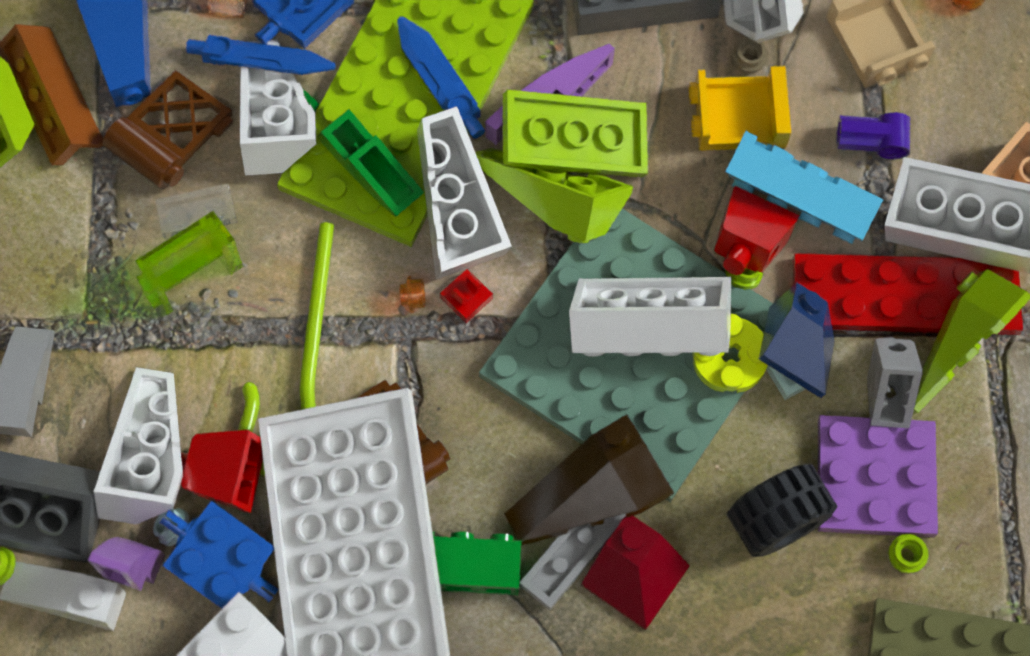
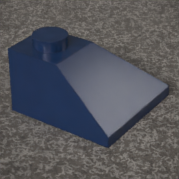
M796 282L769 307L759 355L760 361L819 398L826 395L835 342L828 302L817 293L808 290Z

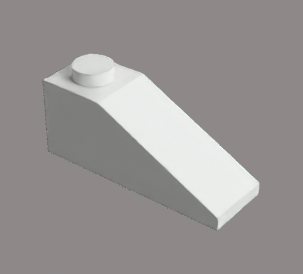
M15 561L14 573L4 583L0 593V600L114 631L126 592L118 583L81 573Z

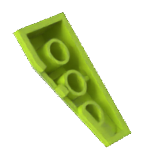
M489 148L475 152L484 173L550 227L567 234V238L576 243H589L592 239L606 235L632 194L633 186L603 175L589 173L587 178L567 174L568 171L503 166L502 150Z
M988 269L977 275L971 272L961 281L956 288L961 293L953 300L922 369L913 414L919 413L955 376L952 370L956 366L961 368L980 352L981 345L978 342L982 338L987 340L994 333L997 335L1030 300V294Z

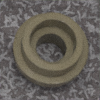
M750 38L739 41L733 48L732 61L740 71L756 73L765 67L768 60V51L762 42L757 43ZM751 54L755 57V60H748L744 58V55Z

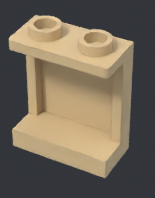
M832 0L826 18L865 88L876 83L878 86L888 84L901 73L906 71L915 73L929 64V60L936 47L932 41L923 42L900 0Z

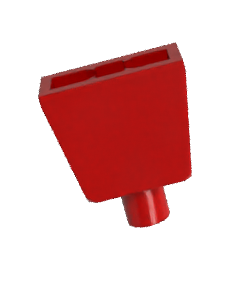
M735 186L723 214L714 251L725 258L723 266L730 274L740 275L746 268L761 273L788 243L800 215Z
M249 430L195 434L191 439L188 453L181 452L183 472L181 487L199 497L251 513L263 463L261 437Z

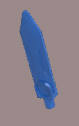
M399 17L397 23L402 50L443 111L457 107L463 123L472 138L476 139L485 133V129L478 120L481 117V112L476 100L430 33L405 17Z
M208 35L206 41L188 39L186 44L187 53L202 55L203 63L228 64L298 75L331 71L336 68L335 63L310 50L232 40L229 37Z

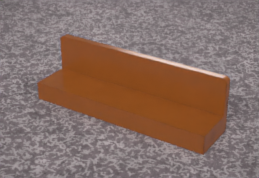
M15 24L0 41V55L12 70L34 122L36 133L51 165H64L80 147L101 148L103 146L101 133L52 30L49 27Z

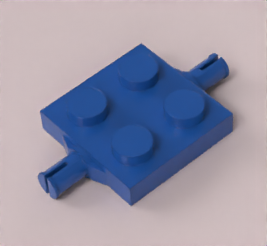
M252 0L253 6L269 20L264 27L255 33V37L262 44H267L276 34L281 32L289 35L305 49L355 1Z
M212 500L202 513L189 523L171 510L165 516L174 521L177 526L165 517L159 522L179 536L175 549L163 563V566L221 609L238 593L242 595L249 589L263 597L268 603L272 600L273 596L261 587L266 588L274 595L279 590V588H276L260 576L263 564L274 551V546Z

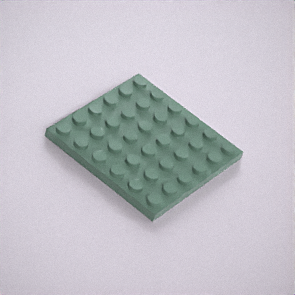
M622 209L606 235L592 239L589 243L573 242L482 367L479 377L580 444L585 442L592 434L627 414L675 494L666 498L667 501L671 502L745 391L739 393L726 390L719 392L706 386L694 370L692 353H681L676 356H665L661 353H642L638 356H625L622 353H604L595 357L586 356L583 353H572L569 310L579 279L726 277V273ZM731 284V314H736L742 319L752 322L764 334L769 307L773 303L751 289L743 290ZM734 347L729 348L728 352L724 353L722 359L725 362L730 359L738 362L740 361L738 357L739 351Z

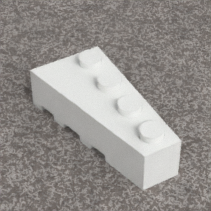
M454 107L422 118L417 134L437 280L501 257L509 251L512 245L458 108Z

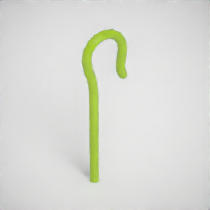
M322 222L319 225L300 373L299 392L301 410L316 407L315 376L334 225L328 222ZM247 382L242 387L245 405L238 430L253 432L260 408V397L256 385L252 382ZM264 460L260 471V475L265 476Z

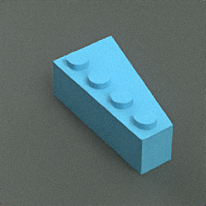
M745 131L725 171L730 178L734 179L733 187L737 186L752 194L754 190H757L767 195L766 200L784 209L790 206L801 212L799 219L817 228L823 222L835 228L832 235L850 244H853L855 238L863 241L883 199L835 176L833 178L828 175V172L803 160L800 162L794 159V156L789 154L788 151L776 145L767 144L766 146L756 141L758 136Z

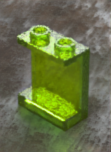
M211 211L135 260L140 271L136 279L143 289V294L154 309L161 306L166 315L173 312L166 292L218 258L230 275L243 268V264L234 238L214 211Z

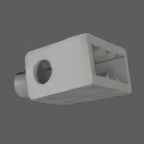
M894 337L877 338L875 340L867 375L871 426L910 428L922 376V367L915 342L895 339ZM891 387L895 390L896 396L887 398L886 392H891Z

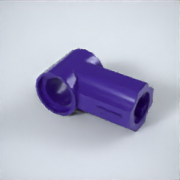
M898 112L885 113L878 118L840 115L836 132L837 149L877 152L879 157L884 159H902L910 154V117Z

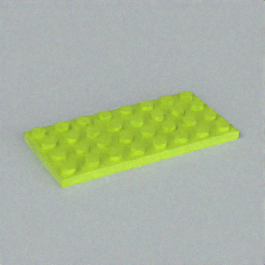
M376 0L315 113L316 145L283 172L277 183L278 190L412 247L428 216L425 193L394 217L348 173L317 136L345 111L350 109L373 137L377 135L425 192L417 129L422 118L442 112L443 109L402 50L397 23L398 18L405 17L430 33L476 100L477 106L481 111L533 9L534 0Z

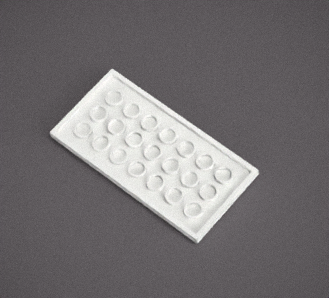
M405 388L258 419L287 655L450 656L412 391Z

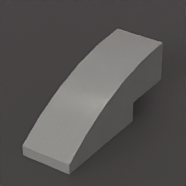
M15 327L0 366V434L32 437L38 404L42 405L55 335L54 330Z

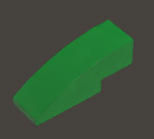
M350 109L345 111L317 136L348 173L394 217L425 193L377 135L373 137Z

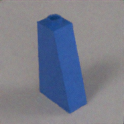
M76 0L116 107L139 103L144 97L151 94L147 0Z

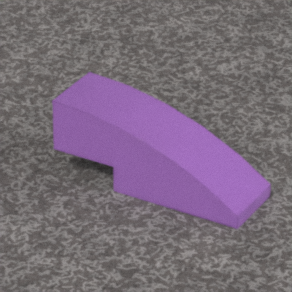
M115 537L98 546L91 553L88 561L103 578L141 591L145 581L154 584L165 554L161 550L135 541Z

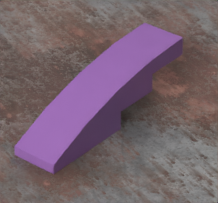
M607 44L579 55L543 74L521 91L582 97L611 67L615 48ZM503 106L485 121V137L495 145L503 139Z

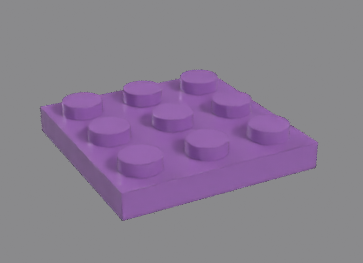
M820 415L818 418V475L838 507L833 515L818 527V532L894 536L912 534L917 537L935 538L938 534L935 421L911 420L910 428L871 426L870 418Z

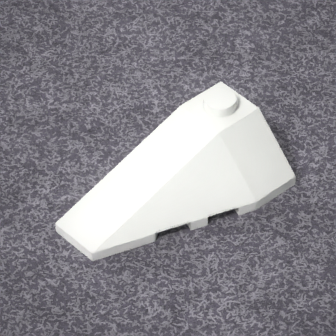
M270 40L267 45L280 46L278 40ZM248 41V42H253V43H260V44H262V42H259V41ZM241 66L240 148L245 175L283 173L316 145L315 112L311 104L309 105L305 99L303 89L300 83H297L293 74Z
M137 367L94 489L98 518L131 524H139L173 509L183 478L174 373Z

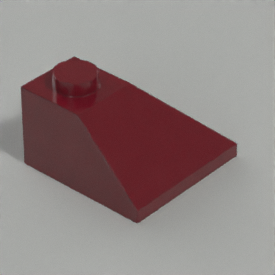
M625 515L602 548L582 581L581 586L646 631L690 565L660 533L635 516L627 517Z

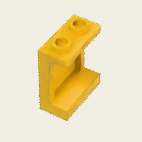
M771 66L768 76L706 78L705 70H697L695 82L689 83V103L696 104V115H692L691 133L693 138L698 137L699 151L736 150L745 131L758 136L756 141L766 146L770 144L780 148L787 147L791 136V122L785 66Z

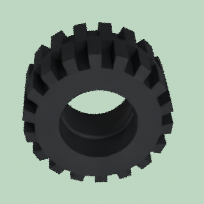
M806 464L782 471L755 486L732 505L727 512V516L751 557H760L774 553L806 536L825 523L838 506L813 465Z

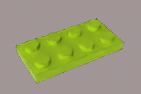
M506 90L503 93V166L643 178L648 174L646 103Z

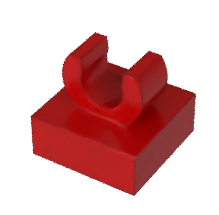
M466 269L440 292V299L467 323L493 300V293Z

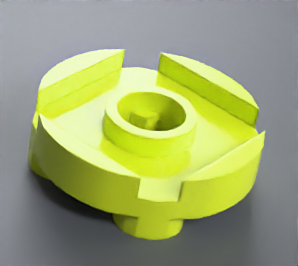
M731 314L729 348L734 347L739 351L738 357L740 361L735 362L733 359L725 362L722 359L725 352L714 356H704L699 352L692 353L694 370L699 379L709 388L719 392L726 390L739 393L754 387L762 379L768 366L759 360L763 332L752 322L742 319L736 314Z

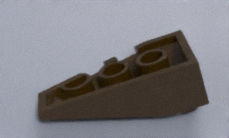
M626 414L592 434L506 511L504 515L518 541H521V546L564 535L570 528L588 523L594 527L604 524V519L625 514L627 517L641 514L675 493L631 419Z

